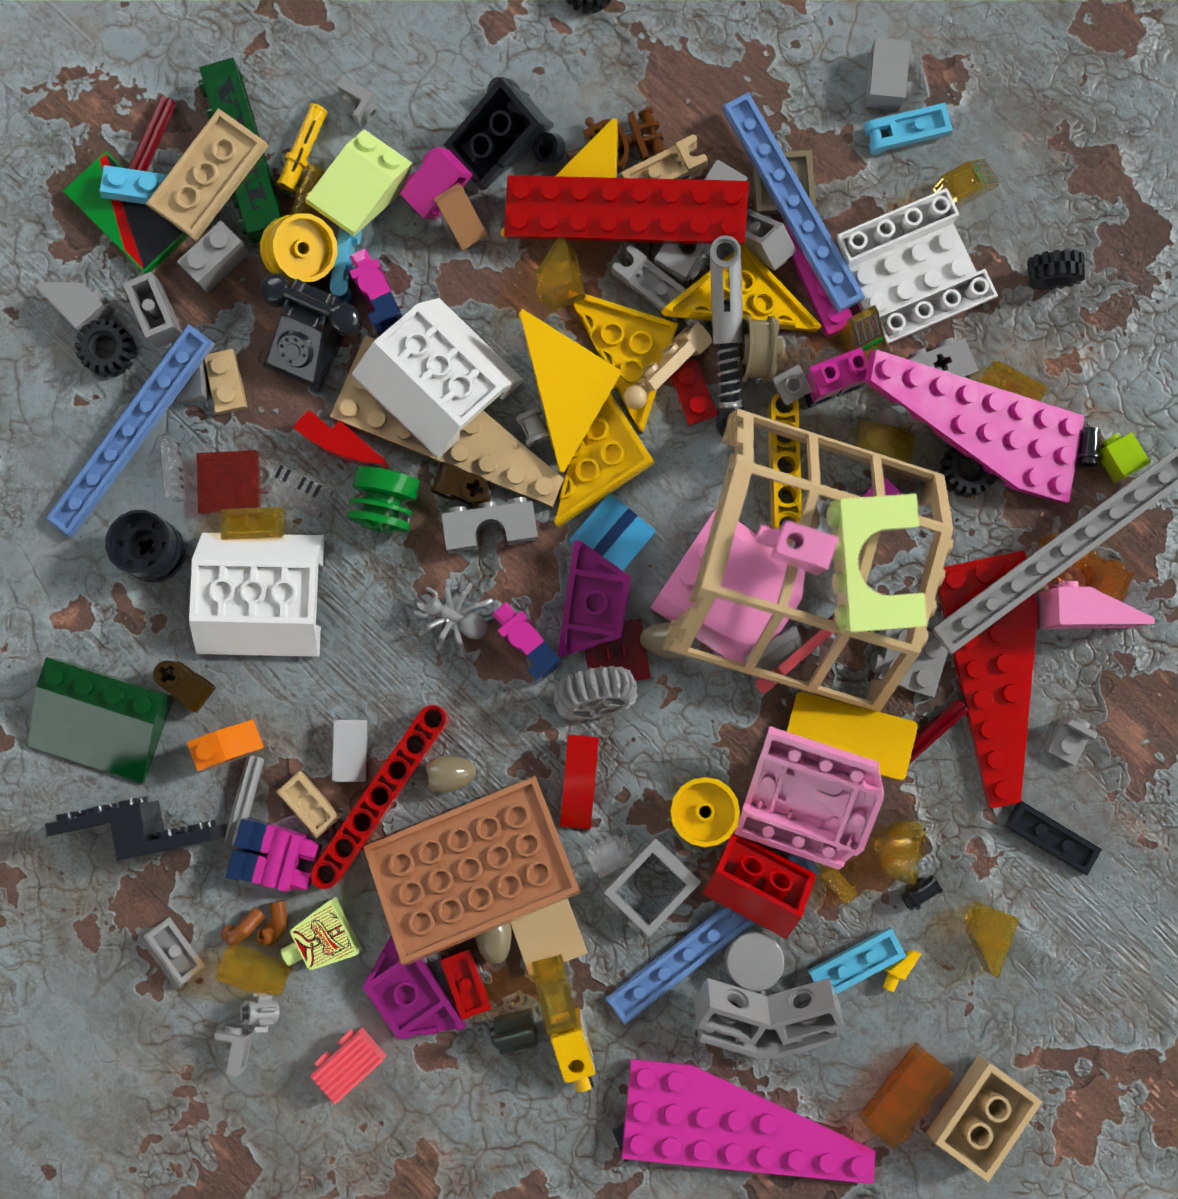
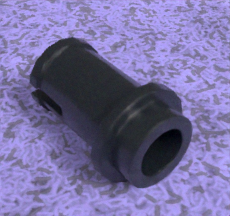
M1095 427L1082 429L1080 454L1077 456L1080 466L1087 468L1099 466V461L1102 460V455L1099 454L1101 429Z
M930 875L911 889L906 887L904 893L900 896L906 907L912 911L913 909H921V904L942 893L943 890L936 878Z

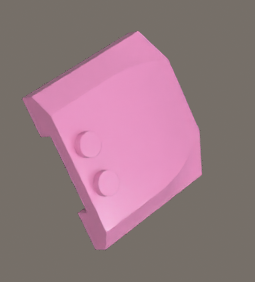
M715 511L650 607L652 611L670 623L671 620H678L682 611L687 613L689 607H692L694 603L689 601V597L695 586ZM738 522L720 587L777 603L788 564L771 558L772 547L755 542L757 533ZM799 568L788 607L793 609L797 608L803 595L805 571ZM716 597L695 639L724 658L745 663L743 657L752 651L772 613ZM784 617L771 640L780 634L789 620L788 618Z
M770 726L739 817L735 835L840 870L844 867L845 861L853 855L858 856L864 851L883 802L884 790L879 762Z

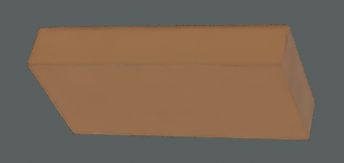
M459 183L433 198L462 251L487 235L469 198Z

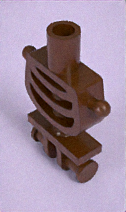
M645 108L638 113V117L641 118L643 123L641 125H638L634 111L628 113L627 121L631 130L629 135L625 136L623 129L618 125L617 151L623 150L624 155L617 162V174L624 171L628 165L629 147L631 148L636 145L641 161L649 158L646 149L648 147L652 148V156L666 150L662 144L664 140L663 134L655 132L660 126L658 121H654L652 108ZM586 118L585 124L588 128L584 130L585 144L587 145L611 120L605 119L594 124L593 118ZM585 146L567 151L568 162Z

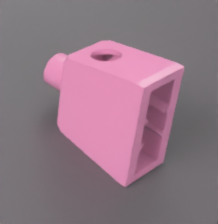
M785 521L779 529L762 523L755 542L772 547L771 558L812 574L820 575L828 570L839 537ZM787 539L795 542L796 549L788 546Z

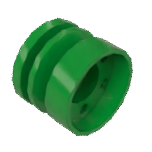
M368 466L356 467L352 487L364 493L365 497L349 499L351 506L362 510H348L346 519L361 525L365 529L377 532L408 533L411 524L398 519V517L412 518L413 512L401 506V502L416 501L420 481L412 476L387 469Z

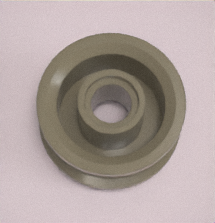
M750 315L743 316L744 343H738L741 346L738 349V355L741 357L738 360V366L741 367L738 371V375L741 378L740 382H746L748 378H758L768 384L772 381L773 377L777 376L776 359L782 356L783 340L778 338L779 320L775 319L774 316H768L766 320H753Z

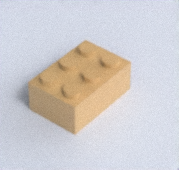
M979 1054L926 1133L935 1144L989 1183L1043 1101Z

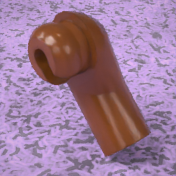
M285 900L269 903L271 920L263 929H259L256 934V939L260 945L270 946L277 943L287 931L288 919Z
M253 907L236 927L233 924L225 926L221 932V938L226 941L227 945L237 946L264 920L265 915L258 908Z

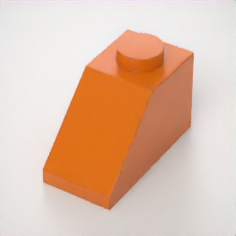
M254 719L211 732L187 742L197 771L210 770L265 748Z

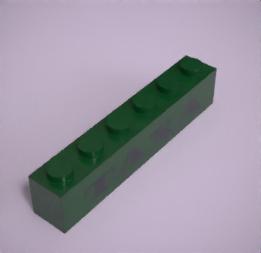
M234 57L199 67L202 79L198 80V84L203 97H208L210 106L206 107L209 120L219 108L260 137L243 77ZM265 152L231 195L235 207H240L242 216L238 217L243 235L248 234L254 244L261 241L265 228L273 220L283 216Z

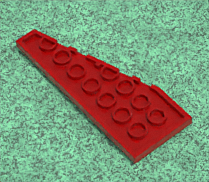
M1025 550L943 567L945 577L937 590L944 619L1026 559ZM1035 593L952 654L963 703L968 708L966 716L987 808L990 809L1021 802L1039 610Z

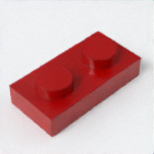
M697 359L683 363L670 376V380L687 425L690 427L715 418L717 412Z
M471 947L441 958L440 961L461 1020L490 1010L492 1006Z

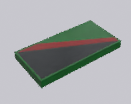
M105 151L69 184L63 192L144 274L152 272L189 236L146 204L101 198L100 186L104 165L123 168Z

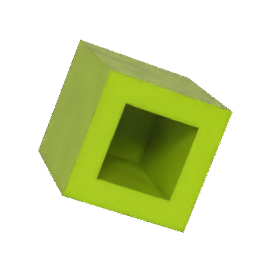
M1118 432L1102 441L1105 447L1099 450V454L1102 455L1101 463L1113 483L1128 477L1151 463L1133 432L1123 437Z

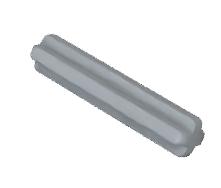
M248 755L245 760L224 837V843L231 846L235 845L242 818H248L264 763V759L259 756Z

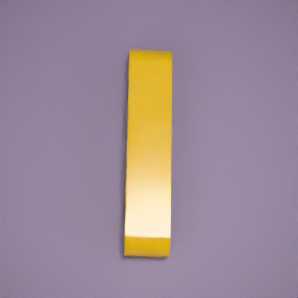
M776 393L768 406V418L799 428L798 400L788 404L790 407L789 413H781L777 410L776 403L782 400L779 394ZM768 432L769 468L780 471L777 463L778 461L785 460L792 467V472L787 474L801 478L800 442L791 439L790 443H782L778 440L776 434ZM769 480L771 526L779 529V522L784 519L799 524L802 515L801 489ZM779 491H789L793 497L792 503L786 504L781 502L778 497Z

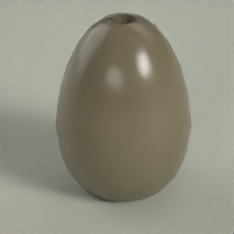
M670 623L652 625L641 633L640 643L649 653L666 659L684 657L663 650Z
M457 756L437 757L429 761L425 766L427 787L437 793H450L459 790L471 783L476 776L475 765L471 761Z
M510 922L475 937L478 949L487 962L499 964L507 958L512 937Z

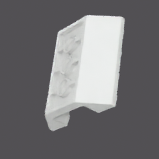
M947 188L836 236L838 249L865 295V299L857 303L864 319L877 313L882 335L878 337L883 336V342L886 345L998 296L986 269L976 272L956 230L954 222L960 214Z
M440 298L415 305L373 341L352 372V376L436 459L442 456L459 440L460 431L497 397L503 401L524 380Z
M202 533L192 558L189 623L196 654L319 657L321 626L316 625L318 566H323L324 536Z

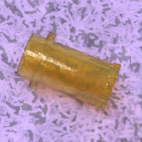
M827 867L819 875V878L837 896V902L841 901L846 905L858 895V892L855 890L856 885L854 883L850 884L838 869Z

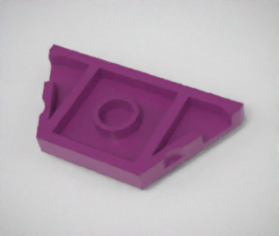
M574 540L557 655L559 657L622 638L624 634L632 576L581 540Z
M391 934L366 979L363 989L396 1038L405 1039L411 1038L414 1035L437 1034L440 1031L464 1029L467 1023L465 1020H461L458 1010L424 960L420 959L406 966L401 965Z

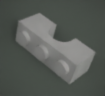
M525 497L509 499V504L497 506L496 502H484L478 504V509L466 510V506L449 508L448 513L441 514L446 550L449 554L478 550L479 531L485 525L492 523L498 524L506 530L509 545L539 541L533 501H526Z

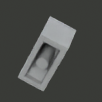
M747 210L745 245L765 266L776 270L784 265L788 258L797 250L783 223L753 210Z
M39 282L36 285L43 295L82 334L85 333L82 329L84 325L90 328L92 327L90 321L96 320L100 323V318L107 319L113 313L105 305L109 300L96 287L91 291L83 283Z

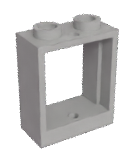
M653 836L603 889L604 894L607 896L604 901L616 913L622 910L629 917L627 924L638 935L644 932L650 937L701 881L660 840ZM654 853L685 885L647 923L616 891Z

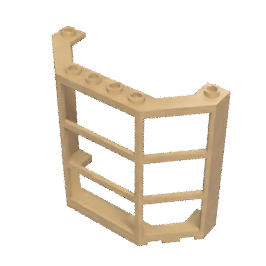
M736 409L729 414L721 442L735 447V454L731 453L729 456L728 469L694 589L689 597V601L694 603L692 607H689L687 613L682 611L678 620H671L663 650L822 697L880 712L928 640V631L926 629L929 618L934 615L937 602L935 596L937 589L941 586L945 577V570L943 569L945 559L953 547V539L951 538L953 523L945 476L741 409ZM754 428L807 444L809 480L755 464ZM818 448L870 464L874 497L885 496L882 468L925 482L919 505L923 507L931 505L933 519L918 515L919 527L934 531L918 593H924L927 626L909 627L905 642L870 631L840 632L839 626L833 620L788 607L798 568L787 565L777 603L720 587L751 474L807 491L799 524L809 528L819 495L833 500L861 498L860 496L820 483ZM881 531L872 534L865 543L859 565V571L865 583H867ZM795 542L793 544L792 549H796ZM716 597L772 613L745 663L690 648ZM784 617L838 633V636L809 682L755 667ZM850 637L901 652L883 680L871 679L866 699L820 686Z

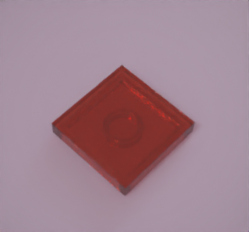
M259 451L197 453L198 513L216 514L261 511Z

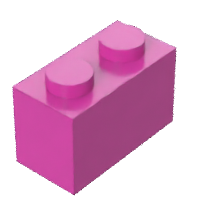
M435 147L424 156L423 164L406 179L405 187L400 194L424 219L437 220L441 213L433 198L457 183L464 187L473 174L450 150Z

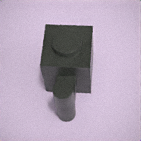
M531 1008L497 1016L493 1022L494 1027L489 1028L492 1045L499 1049L500 1055L534 1047L538 1044V1035Z

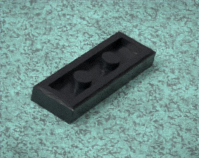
M1023 801L1015 805L1003 826L1088 876L1102 851L1100 847Z

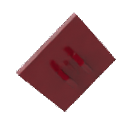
M641 619L625 621L622 638L585 649L588 670L601 666L623 667L631 671L636 681L651 679L647 651L640 643V636L643 632Z

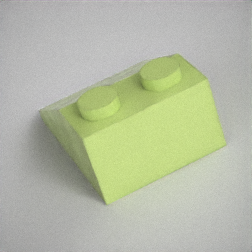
M364 129L345 145L308 194L305 203L354 237L400 195V192L405 187L406 179L410 176L412 162Z

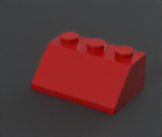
M734 831L713 868L702 894L787 939L802 918L817 874L753 840L735 835Z

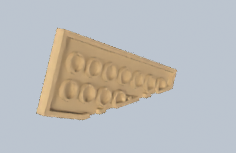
M367 335L364 336L330 415L332 420L337 422L340 420L347 426L439 463L445 462L455 465L465 471L480 475L491 484L548 507H554L564 478L485 411L479 413L460 431L459 440L442 456L436 459L352 376V372L373 341L376 340Z

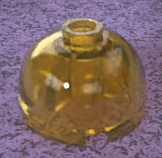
M899 820L886 828L883 837H876L874 854L879 855L882 869L892 879L913 885L917 882L920 869L915 868V866L919 865V861L923 857L926 835L924 822Z

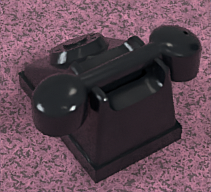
M496 77L490 81L487 86V94L444 143V147L450 150L473 174L471 179L480 190H486L496 179L532 149L535 158L539 162L546 164L559 162L565 154L564 139L559 134L549 133L554 126L553 122L544 116L529 98L530 95L520 90V87L514 80L505 77Z
M269 274L264 277L260 284V294L268 305L276 308L282 307L263 366L320 391L344 337L354 336L360 331L362 327L361 315L356 307L343 302L334 294L324 292L299 279H295L291 286L282 274Z

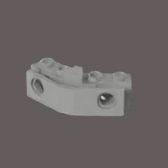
M707 978L694 998L696 1027L698 1028V1039L700 1042L757 1059H778L839 1042L838 1030L845 1028L839 998L830 978L771 994L770 990L755 993Z

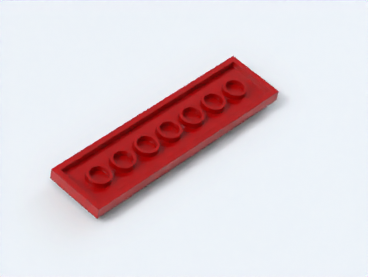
M507 175L504 236L513 239L712 244L718 237L726 235L735 238L740 245H745L749 181Z

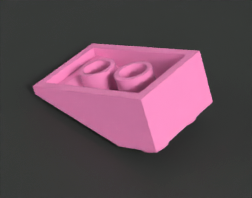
M1078 581L1059 582V584L1049 585V590L1038 593L1040 629L1135 628L1155 624L1154 617L1092 587H1079Z

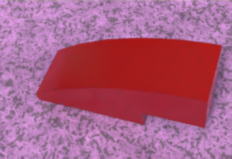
M308 409L293 426L301 436L332 456L361 466L386 469L389 466L385 459L340 420L331 429Z
M568 734L560 827L591 829L599 737Z

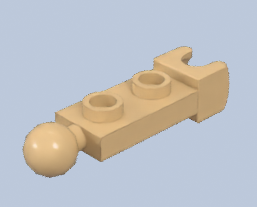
M690 135L676 142V145L621 173L623 178L682 179L704 170L708 165V159L705 154L696 157L689 154L697 148V136Z
M700 323L695 324L692 328L689 326L685 327L673 339L674 343L662 351L661 355L663 357L657 363L653 362L641 372L643 377L636 385L626 389L624 402L629 408H642L647 402V394L649 392L656 391L689 357L701 354L713 342L708 331Z

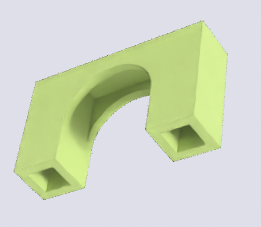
M917 494L846 498L831 501L830 507L827 509V523L829 527H832V535L839 537L832 556L835 564V573L832 575V588L837 593L838 606L835 607L834 618L840 632L927 626L924 593L901 595L877 593L864 582L858 566L861 547L872 534L878 531L919 527Z

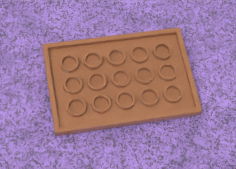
M536 776L363 846L396 950L403 966L581 893Z

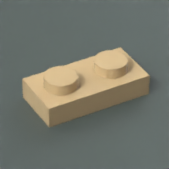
M228 349L208 354L204 360L215 412L218 415L248 409L236 351Z

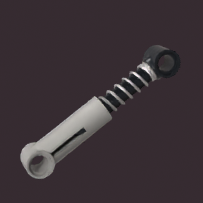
M726 235L718 237L710 247L713 344L719 345L717 354L720 356V362L717 363L720 366V372L717 374L720 377V383L717 386L721 388V394L718 396L721 398V401L718 403L720 405L719 408H717L716 428L721 436L724 435L725 431L722 426L724 417L736 409L744 410V407L741 405L742 400L739 398V392L742 389L739 388L741 378L738 375V371L741 369L738 366V360L741 358L738 355V349L741 347L738 343H744L741 248L735 238ZM727 244L734 249L732 259L722 261L717 257L716 251L721 245ZM723 269H729L730 299L724 300Z

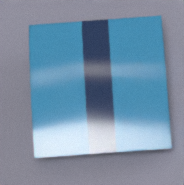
M610 493L575 532L569 543L573 546L574 540H581L624 571L653 537L656 530Z

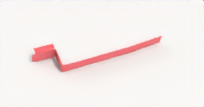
M821 629L771 672L786 675L834 632ZM761 678L755 681L757 683L755 687L761 694L763 692L766 694L777 684Z

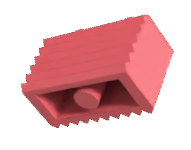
M363 1027L357 1032L350 1029L337 1041L340 1047L333 1054L327 1050L313 1063L316 1069L310 1075L311 1078L335 1105L386 1057L385 1052Z

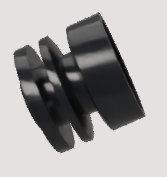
M131 510L120 515L110 525L106 534L105 549L109 560L118 569L148 583L163 582L172 578L181 569L186 558V543L182 534L172 524L147 510ZM151 546L155 548L152 554L148 551Z

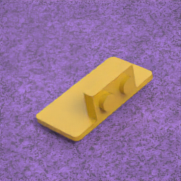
M799 692L795 698L787 732L879 762L882 777L903 781L907 775L918 725L912 720L806 692Z

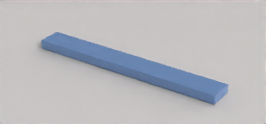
M748 92L723 105L722 112L836 313L838 314L865 299L864 293L750 93Z
M189 324L186 326L47 515L46 520L68 537L75 536L214 347V342Z
M789 854L785 857L815 874L821 872L811 860L794 854ZM722 906L609 994L605 1000L625 1025L755 922Z

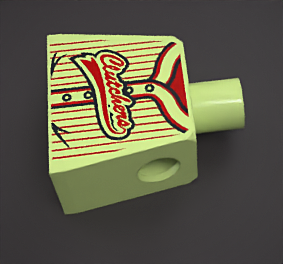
M334 897L290 930L294 943L282 948L281 954L288 966L303 959L307 968L313 970L353 957L362 950V947L337 897Z

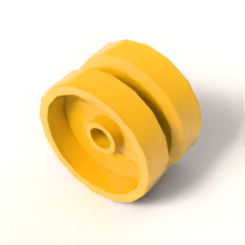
M292 214L273 220L265 228L260 241V253L265 267L272 274H282L288 282H294L295 279H299L302 282H314L325 277L334 267L337 258V241L332 229L321 218L312 214Z
M711 777L695 778L681 786L673 797L670 811L673 826L680 837L692 845L701 847L716 846L730 838L738 826L740 816L738 799L732 789L721 780ZM702 806H709L712 813L709 817L704 818L699 813Z

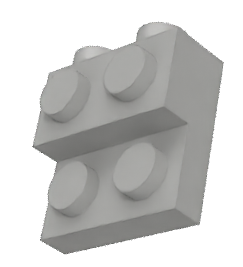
M908 628L884 629L882 635L905 642ZM928 632L926 645L921 649L919 656L897 687L935 698L948 654L935 634ZM883 647L881 655H876L872 665V671L875 672L874 680L884 679L901 652Z

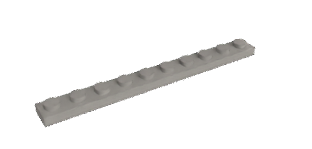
M1178 448L1172 450L931 628L947 652L953 654L1177 488Z

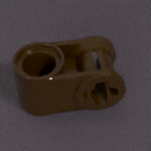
M445 462L440 463L430 490L441 497L457 500L474 507H478L480 503L489 502L492 495L491 488L483 477ZM478 485H480L483 492L482 494L476 493L474 497L470 490L471 488L477 489Z
M162 661L156 665L153 671L155 682L174 696L184 707L195 713L199 712L216 689L215 685L209 680L194 672L180 661ZM167 669H175L173 671V675L176 677L175 680H168L170 675L166 672Z

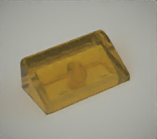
M994 360L989 364L980 383L1037 401H1041L1048 390L1047 386L998 360Z
M283 507L221 509V539L283 538L286 511Z

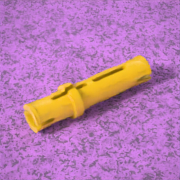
M310 104L293 147L284 157L286 163L276 185L287 192H294L302 170L307 169L308 156L317 139L322 123L328 114L327 110L318 104ZM312 125V128H311V130H310V132H309V135H308V137H307V139H306V142H305V144H304V140H305V138H306V136H307V133H308V131H309V129H310V126Z

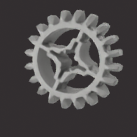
M601 666L585 671L579 670L576 674H569L567 678H562L554 686L555 697L553 699L558 714L568 720L576 719L582 721L588 719L590 721L595 718L601 719L605 716H611L614 713H621L623 709H628L636 702L638 689L636 680H634L630 670L623 667Z

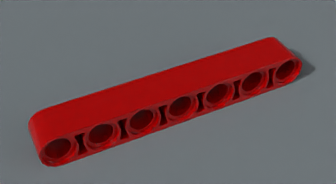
M428 705L419 712L313 866L311 880L316 887L328 889L343 879L363 850V846L367 844L449 723V715L443 707ZM432 710H437L442 717L440 725L435 728L430 727L426 721L427 714ZM415 735L420 736L424 742L423 750L419 753H414L409 748V741ZM397 761L402 762L406 767V774L401 779L394 777L391 772L392 765ZM378 787H382L388 792V800L385 804H379L374 799V792ZM360 813L367 814L370 818V826L367 830H362L357 826L356 818ZM342 839H346L352 844V852L349 856H345L339 851V842ZM324 865H328L334 870V879L332 881H326L322 878L321 869Z

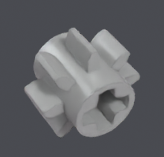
M266 992L251 993V1000H246L242 1003L240 1020L244 1026H247V1030H253V1033H267L268 1025L277 1023L280 1009L278 1002L272 1000V995H267Z

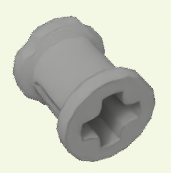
M539 408L529 410L516 417L517 423L522 425L527 437L525 441L527 447L539 445L550 439L549 432L546 431L540 417L542 412Z

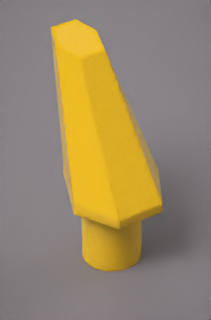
M909 950L905 953L907 957L885 968L884 971L888 975L882 987L894 992L899 980H906L922 953Z

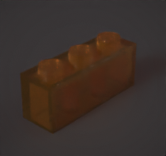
M915 1042L858 1116L869 1129L895 1149L898 1144H903L909 1138L912 1132L911 1127L917 1119H922L928 1114L931 1102L938 1093L942 1094L948 1088L951 1082L950 1077L953 1073L919 1043Z

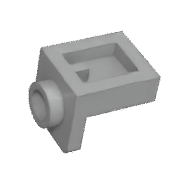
M342 76L337 83L341 100L348 107L355 110L352 117L356 126L363 129L366 123L372 122L375 118L378 105L373 93L347 77Z
M799 364L783 368L779 371V375L772 378V382L784 405H788L812 392Z
M1073 716L1072 719H1060L1044 752L1071 766H1076L1088 740L1095 739L1097 732L1089 729L1091 724L1081 718Z
M227 1023L215 1031L214 1039L231 1042V1044L227 1045L224 1054V1063L227 1064L226 1075L238 1077L247 1069L253 1031L244 1030V1026L241 1024Z

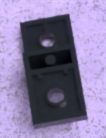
M147 796L119 801L118 805L113 803L56 815V822L45 824L47 836L110 823L117 861L212 841L225 837L227 829L226 824L216 825L215 820L187 826L188 832L185 831V826L164 831L159 800L148 802Z

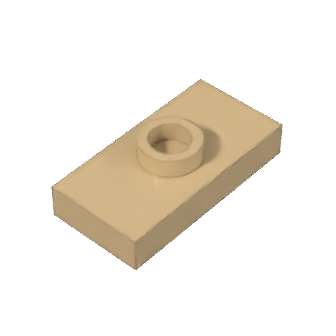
M299 771L276 791L316 838H319L342 817L302 771Z

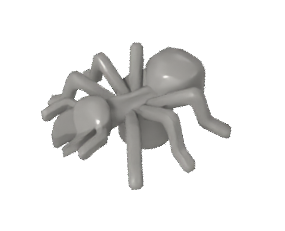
M447 578L444 580L447 605L442 606L438 593L430 587H426V590L432 593L434 598L428 594H423L420 597L427 604L417 602V606L427 613L423 614L414 611L413 614L422 618L439 614L441 618L427 624L424 629L419 631V636L426 635L431 629L446 621L447 624L439 636L436 650L441 651L445 637L451 628L454 630L461 657L465 658L467 654L461 633L470 639L477 640L483 638L488 632L486 620L481 615L470 612L492 604L493 600L489 598L481 602H475L466 608L462 607L466 595L473 587L471 583H468L465 589L461 591L453 608L450 591L451 582Z

